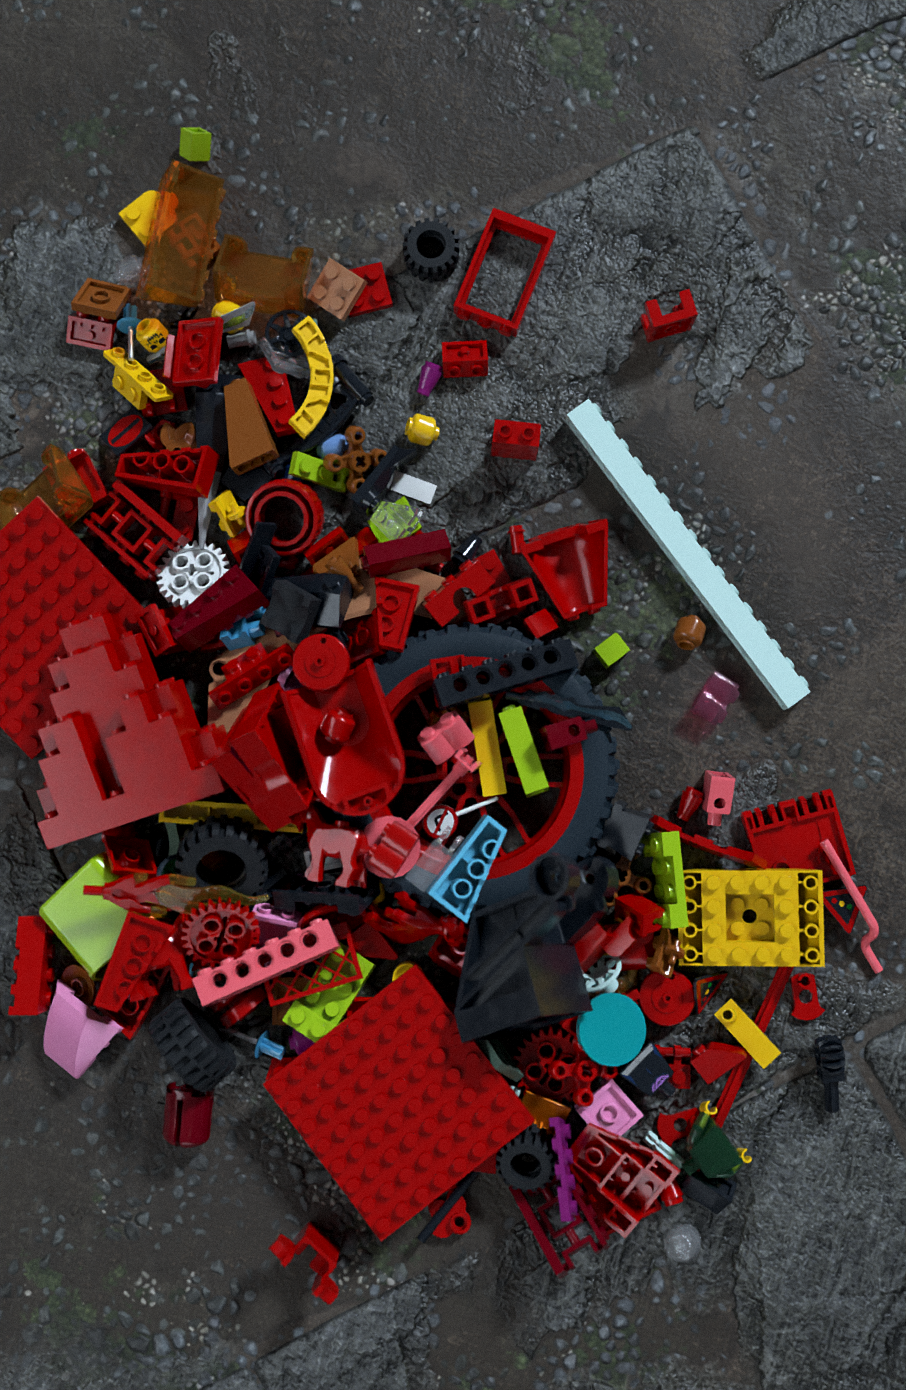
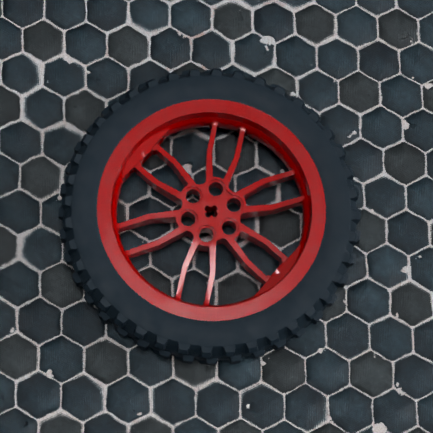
M463 622L462 627H458L456 624H445L443 627L440 626V630L437 631L434 629L418 631V637L411 636L407 638L403 653L386 650V653L379 656L380 660L373 661L393 722L402 710L414 700L417 702L429 726H432L435 723L420 698L421 693L432 688L429 659L464 654L466 665L476 667L482 665L481 662L486 659L495 658L496 661L503 659L507 653L517 651L518 654L523 653L530 646L539 644L542 647L544 643L534 638L531 634L528 638L523 636V633L518 632L513 627L502 630L501 626L492 623H486L484 627H480L479 624H471V622ZM544 655V660L547 663H554V658L551 655ZM521 662L525 670H532V665L529 662ZM506 668L499 669V674L502 677H510V672ZM577 668L575 671L511 690L521 693L527 690L535 693L545 691L550 695L556 693L562 699L573 697L578 705L603 706V701L599 694L594 695L592 692L591 681L586 675L581 677L578 674L579 670ZM484 675L476 676V679L487 680ZM506 692L498 694L492 703L493 712L503 695L507 694ZM509 694L521 700L529 699L549 703L560 708L562 711L573 709L601 717L605 720H611L610 716L604 715L602 710L577 707L570 701L552 700L545 695L531 697ZM523 706V707H522L523 713L526 712V710L528 709V707H526V706ZM540 708L539 711L545 715L550 725L571 719L554 714L544 708ZM581 716L582 721L589 719L588 717ZM597 724L598 731L587 734V739L560 748V754H538L540 760L562 761V781L547 782L549 787L560 789L559 796L549 818L532 838H528L515 812L503 797L495 795L499 798L497 801L513 821L524 844L509 853H505L500 845L498 857H495L491 864L488 876L470 913L471 916L472 912L530 890L529 869L535 858L541 854L559 853L568 855L576 863L588 858V856H593L597 850L594 844L603 835L604 824L609 819L614 806L611 802L615 798L619 783L615 782V776L617 775V770L620 769V760L615 759L614 756L617 752L616 737H611V727ZM571 727L569 728V734L573 736L575 731ZM504 732L498 737L499 746L506 739ZM473 739L467 745L468 752L464 757L467 754L474 759L473 763H475L477 757ZM403 750L406 757H416L433 762L427 753ZM456 753L447 759V762H452L455 765L458 761L454 757ZM513 757L501 758L505 782L522 785L520 778L507 775V764L515 763ZM442 763L436 765L437 773L404 778L402 784H416L439 780L438 766L442 765ZM477 769L478 772L476 774L472 773L473 782L463 783L466 786V792L463 795H456L453 792L452 785L435 805L441 804L450 796L458 801L455 809L456 813L462 810L467 798H474L478 804L495 796L483 797L477 793L476 787L481 783L479 769ZM388 805L379 811L362 816L345 815L335 810L331 813L333 822L335 820L349 821V826L358 827L362 831L377 818L393 816ZM485 806L479 808L481 817L487 815ZM423 818L415 829L419 836L421 835L419 832L423 828ZM420 837V856L415 866L400 877L393 879L378 877L381 883L385 885L384 889L390 894L394 891L397 893L405 891L412 900L420 903L421 906L427 907L432 913L439 909L444 913H448V915L454 914L425 892L451 858V856L441 851L449 837L443 838L439 845L436 844V846ZM367 869L368 876H377ZM559 872L554 876L557 883L561 880Z

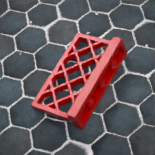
M347 922L332 926L338 941L347 938L349 945L345 956L335 951L331 952L343 959L337 971L325 966L331 954L329 953L326 954L322 963L315 960L312 961L320 966L313 979L302 973L306 965L304 964L299 970H292L297 974L290 986L279 980L281 975L272 978L274 980L272 985L270 980L264 982L270 1007L363 979L350 926ZM309 935L306 938V947L311 948L316 944V936ZM287 945L283 949V955L287 958L291 957L294 953L293 945ZM350 952H351V956H352L353 961H351L350 959H348V956H349ZM269 954L264 955L261 959L262 967L266 968L265 964L272 962ZM348 961L355 966L357 975L347 978L339 973L344 963ZM323 968L335 974L331 982L326 985L316 981ZM300 975L312 981L307 991L300 992L293 988ZM337 976L343 978L342 980L335 981ZM277 982L289 988L284 998L274 999L272 991ZM315 983L319 985V987L312 989ZM291 991H294V992L297 993V994H294V995L289 996L290 993H291Z

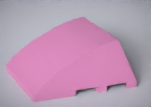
M58 979L45 1027L44 1051L47 1056L75 1079H79L97 1059L98 1053L103 1048H107L110 1044L109 1041L115 1034H119L123 1028L110 1017L100 1016L74 996L76 992L61 979Z

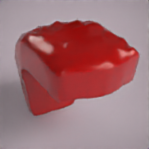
M162 419L149 433L144 435L146 441L156 450L165 447L160 441L162 426L167 422L177 429L176 425L167 419Z

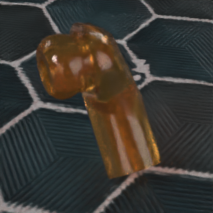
M639 969L627 970L626 975L617 979L619 985L615 991L625 993L637 985Z

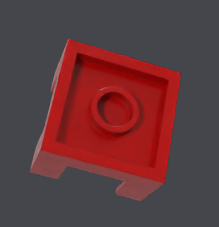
M690 289L680 291L681 303L673 307V313L663 316L656 299L645 302L644 307L647 315L641 314L640 320L648 343L691 330L698 313Z

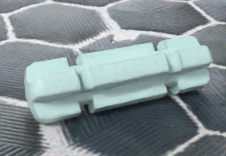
M652 1131L646 1133L643 1141L649 1147H653L654 1151L662 1154L677 1168L681 1169L685 1163L684 1159L679 1154H675L676 1152L664 1141L658 1140L657 1135Z

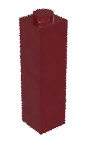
M445 529L363 546L364 556L360 557L362 569L367 570L369 578H374V576L379 577L451 561V545Z

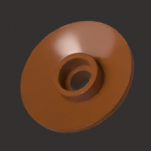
M73 964L65 968L61 980L76 991L74 996L90 1008L94 1003L96 995L94 981L81 965Z

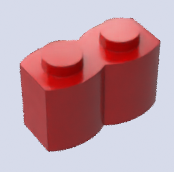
M394 821L392 825L386 824L380 834L383 837L379 845L375 843L367 855L370 857L368 864L391 879L397 875L420 838L419 835L397 821Z

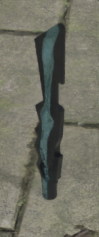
M511 690L506 691L505 699L517 701L520 705L539 711L540 708H544L554 714L568 718H574L577 715L588 718L594 717L598 725L627 731L632 730V725L620 707L578 705L573 697L562 699L556 693L550 695L545 691L539 693L531 690L522 693Z

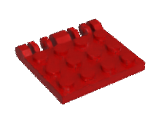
M831 789L820 791V796L818 792L812 793L811 798L816 809L812 813L809 812L804 796L798 797V804L802 815H799L794 798L777 802L778 812L782 821H779L774 805H767V812L772 822L767 825L764 823L763 814L759 807L753 809L758 827L755 825L751 810L740 812L751 852L767 860L766 868L822 870L823 883L840 879L820 845V842L828 839L849 875L856 874Z

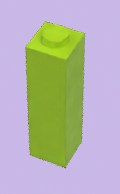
M510 705L503 708L502 712L498 713L526 798L549 791V786L522 707Z

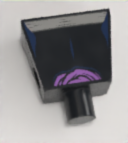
M649 1038L644 1041L640 1052L634 1059L618 1068V1073L650 1097L658 1090L667 1099L676 1090L668 1080L673 1075V1070Z

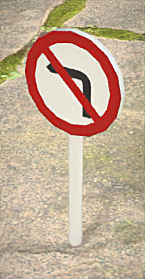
M495 796L456 813L448 805H434L423 817V828L432 838H447L456 830L458 816L498 801L499 798Z

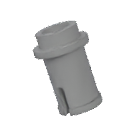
M247 329L246 332L227 334L229 349L248 345L253 347V345L257 344L255 332Z

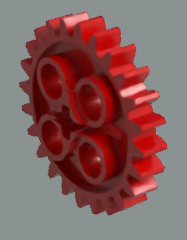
M218 897L217 903H213L209 898L208 905L205 906L202 902H199V910L192 907L191 915L186 914L185 922H182V947L187 948V955L193 954V961L201 959V966H204L207 962H210L212 969L215 964L221 966V961L233 957L234 960L243 956L242 952L259 944V920L255 919L254 911L249 912L248 905L241 908L240 900L235 904H231V898H228L226 903H224L221 897ZM226 916V920L224 922V930H222L221 932L219 948L215 950L217 945V937H219L222 919Z
M549 1027L548 1033H545L540 1028V1035L537 1036L532 1031V1039L529 1040L524 1037L525 1046H517L521 1054H514V1059L519 1061L516 1062V1065L524 1075L517 1083V1086H525L523 1090L524 1095L526 1091H529L552 1101L557 1099L560 1104H562L563 1097L569 1102L571 1101L570 1093L576 1090V1081L571 1076L561 1080V1085L556 1088L549 1085V1081L552 1079L549 1074L542 1085L539 1084L547 1072L546 1063L550 1064L553 1061L559 1048H562V1052L556 1060L561 1061L564 1057H570L573 1060L576 1058V1050L570 1040L571 1034L569 1032L563 1036L561 1028L558 1029L557 1033H553L552 1027ZM543 1045H550L553 1051L549 1055H544L540 1052V1048ZM536 1065L541 1068V1072L538 1075H531L528 1069Z

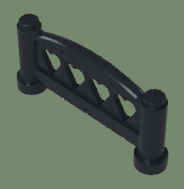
M341 354L332 356L334 371L332 394L347 397L346 403L340 404V407L334 410L331 408L330 398L326 411L330 412V415L327 418H323L322 422L305 439L297 438L296 433L282 436L295 441L283 453L278 451L277 435L270 423L267 425L280 456L262 465L272 477L277 479L283 476L286 471L284 465L291 462L293 452L299 451L305 454L311 452L330 438L347 421L359 404L367 407L374 401L373 393L347 366L348 362ZM308 392L294 403L295 413L302 406Z

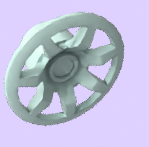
M602 956L598 960L597 968L591 966L588 969L591 972L590 975L583 974L584 980L587 981L585 984L588 993L597 991L601 994L615 992L619 985L616 978L622 967L619 957ZM605 958H612L611 960L607 961L605 966ZM617 963L616 969H611Z

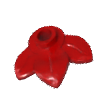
M454 1189L448 1191L446 1200L454 1191ZM463 1196L460 1197L434 1230L433 1235L439 1238H447L453 1233L461 1235L470 1229L471 1218L465 1211L466 1201ZM437 1199L428 1205V1210L432 1217L446 1200ZM461 1217L464 1222L462 1225H456L455 1219Z

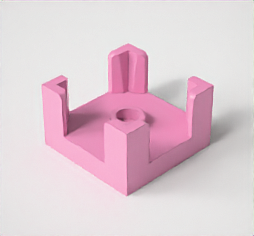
M603 1079L601 1081L602 1086L593 1093L594 1100L590 1106L580 1107L575 1104L574 1107L587 1124L590 1122L622 1136L644 1115L614 1079Z

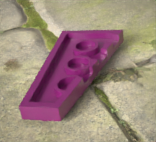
M553 1117L549 1118L550 1127L555 1126L556 1132L552 1138V1148L555 1155L558 1154L559 1160L555 1161V1173L557 1180H561V1185L557 1187L561 1222L574 1221V1216H577L578 1209L576 1200L572 1199V1190H575L574 1174L570 1175L569 1165L573 1164L572 1149H568L567 1139H571L570 1124H566L565 1119Z

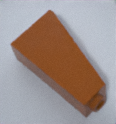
M245 377L231 381L229 385L224 387L229 464L231 469L239 476L280 456L251 384Z

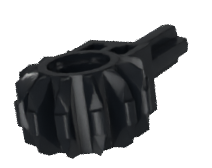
M823 1035L815 1039L814 1042L816 1072L819 1079L824 1083L825 1110L829 1113H836L839 1111L838 1082L845 1081L844 1070L846 1062L844 1047L836 1035Z

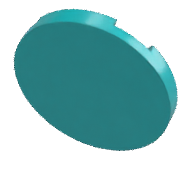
M608 992L596 995V997L590 1000L593 1011L578 1016L576 1024L578 1043L587 1056L598 1064L613 1067L624 1065L637 1056L644 1044L646 1023L643 1013L632 999L623 994Z

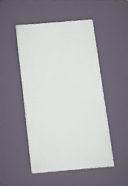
M398 471L390 490L431 504L437 485Z

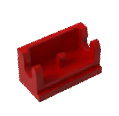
M636 892L615 898V920L622 923L628 916H631L635 920L633 924V931L645 937L648 933L662 928V925L659 923L653 925V921L656 918L663 917L665 909Z

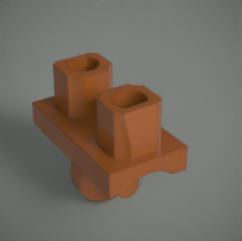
M668 928L661 929L660 936L653 937L652 944L655 954L647 958L646 967L653 972H659L665 978H670L676 959H683L685 951L680 948L681 942L678 941V937L672 935Z

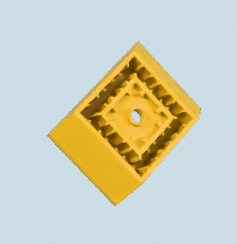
M701 868L683 870L689 927L678 928V941L681 942L680 948L685 951L684 958L679 959V966L825 967L822 870L797 868H766V870L760 868ZM751 909L755 911L756 919L753 922L744 921L742 915L745 910Z

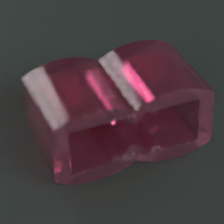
M717 671L712 672L689 711L711 725H716L717 722L721 724L728 713L725 710L729 702L733 704L739 696L740 692L737 691L739 685Z

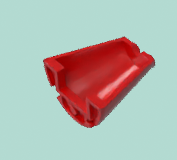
M607 519L588 521L589 524L578 523L530 538L527 544L526 542L519 544L521 553L566 621L579 619V614L585 611L588 614L598 613L601 611V607L607 606Z

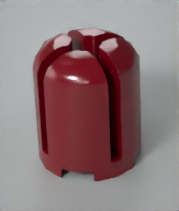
M172 1082L167 1085L162 1131L165 1141L173 1146H181L182 1148L198 1147L208 1141L211 1136L215 1087L210 1091L200 1092L189 1084L176 1086V1082Z

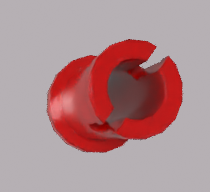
M522 525L510 526L507 532L510 535L512 555L522 554L519 548V544L524 542L523 533L525 529H523Z

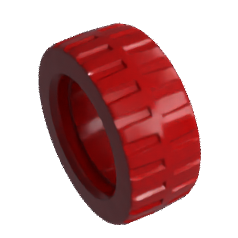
M287 478L267 482L257 489L248 501L245 510L247 532L251 536L255 523L257 521L265 522V509L274 497L286 496L294 500L301 507L304 515V525L300 534L293 539H281L274 535L270 546L281 557L300 554L310 548L323 531L325 512L321 499H319L317 493L310 486L299 480Z

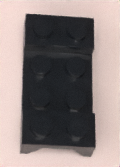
M293 872L289 890L274 889L272 891L275 909H284L287 912L297 910L303 903H325L327 906L337 904L338 913L358 916L381 894L378 876H366L367 888L358 886L342 887L335 885L336 879L341 874L323 873V881L316 882L307 880V877H304L305 872Z

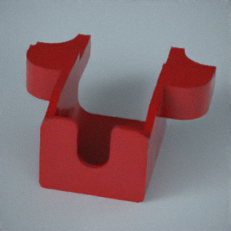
M628 916L613 933L606 932L596 923L575 944L583 974L605 952L613 957H623L632 950V947L638 941L633 934L634 918Z
M309 1221L292 1241L285 1235L280 1234L268 1249L279 1258L280 1263L284 1267L293 1259L294 1253L300 1255L308 1245H311L318 1252L309 1264L310 1268L318 1273L311 1290H313L312 1294L320 1297L327 1305H330L338 1297L339 1293L338 1286L329 1275L336 1268L341 1250L340 1247L312 1221Z

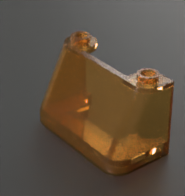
M225 234L212 270L215 300L217 302L229 300L239 306L255 302L256 305L250 306L247 309L248 311L272 315L287 309L303 313L314 260V248L296 247L292 251L291 258L249 252L247 242L243 238ZM287 314V317L290 318L300 317L295 314Z
M49 444L42 451L41 460L48 467L23 491L12 487H7L0 491V530L37 496H40L69 528L93 506L90 491L61 448Z

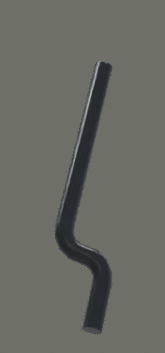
M525 1153L517 1154V1157L521 1159ZM471 1171L462 1179L417 1236L422 1243L427 1241L480 1172Z

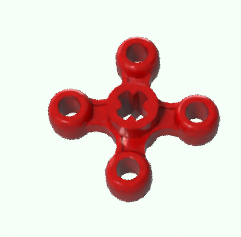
M575 1035L572 1044L576 1050V1058L570 1064L560 1060L552 1061L548 1066V1074L556 1080H563L571 1076L576 1081V1090L572 1096L574 1103L580 1107H588L594 1100L593 1093L590 1090V1082L596 1076L606 1080L614 1079L618 1074V1067L595 1064L578 1043L577 1035Z

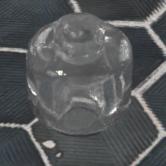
M132 254L116 262L117 271L114 272V276L120 285L124 284L127 288L131 289L146 282L148 279L147 274L150 271L142 257Z

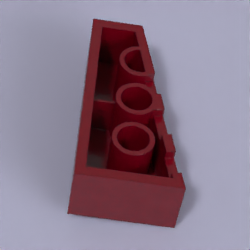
M235 564L174 617L167 626L173 637L191 653L216 638V633L222 630L228 631L234 627L233 623L243 617L248 619L254 615L253 611L262 606L265 609L269 606L270 602Z

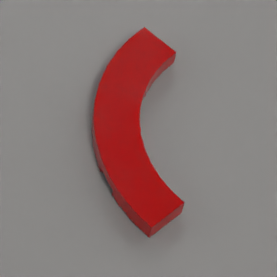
M654 815L652 822L655 823L653 829L659 832L679 831L680 842L737 863L766 870L767 860L754 852L731 846L720 847L713 844L714 841L697 834L691 836L684 833L681 827L661 816Z

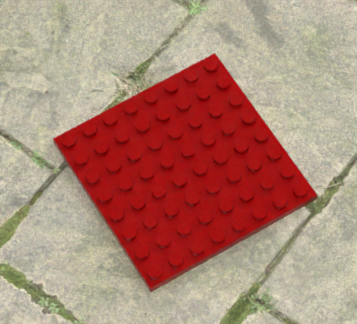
M37 496L0 530V727L31 760L44 749L38 729L45 727L44 722L57 717L49 697L50 694L57 691L48 665L56 662L55 657L67 654L59 630L67 628L66 623L77 619L81 623L88 620V615L100 611L102 615L111 614L118 635L132 631L134 635L142 633L148 652L152 650L134 616L143 610L144 607L40 496Z
M416 964L263 1083V1086L381 1242L535 1122L533 1115L500 1072L495 1070L477 1042L461 1043L453 1011Z

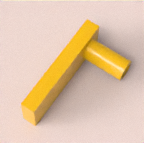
M730 999L714 1014L763 1069L781 1054V1051L733 999Z

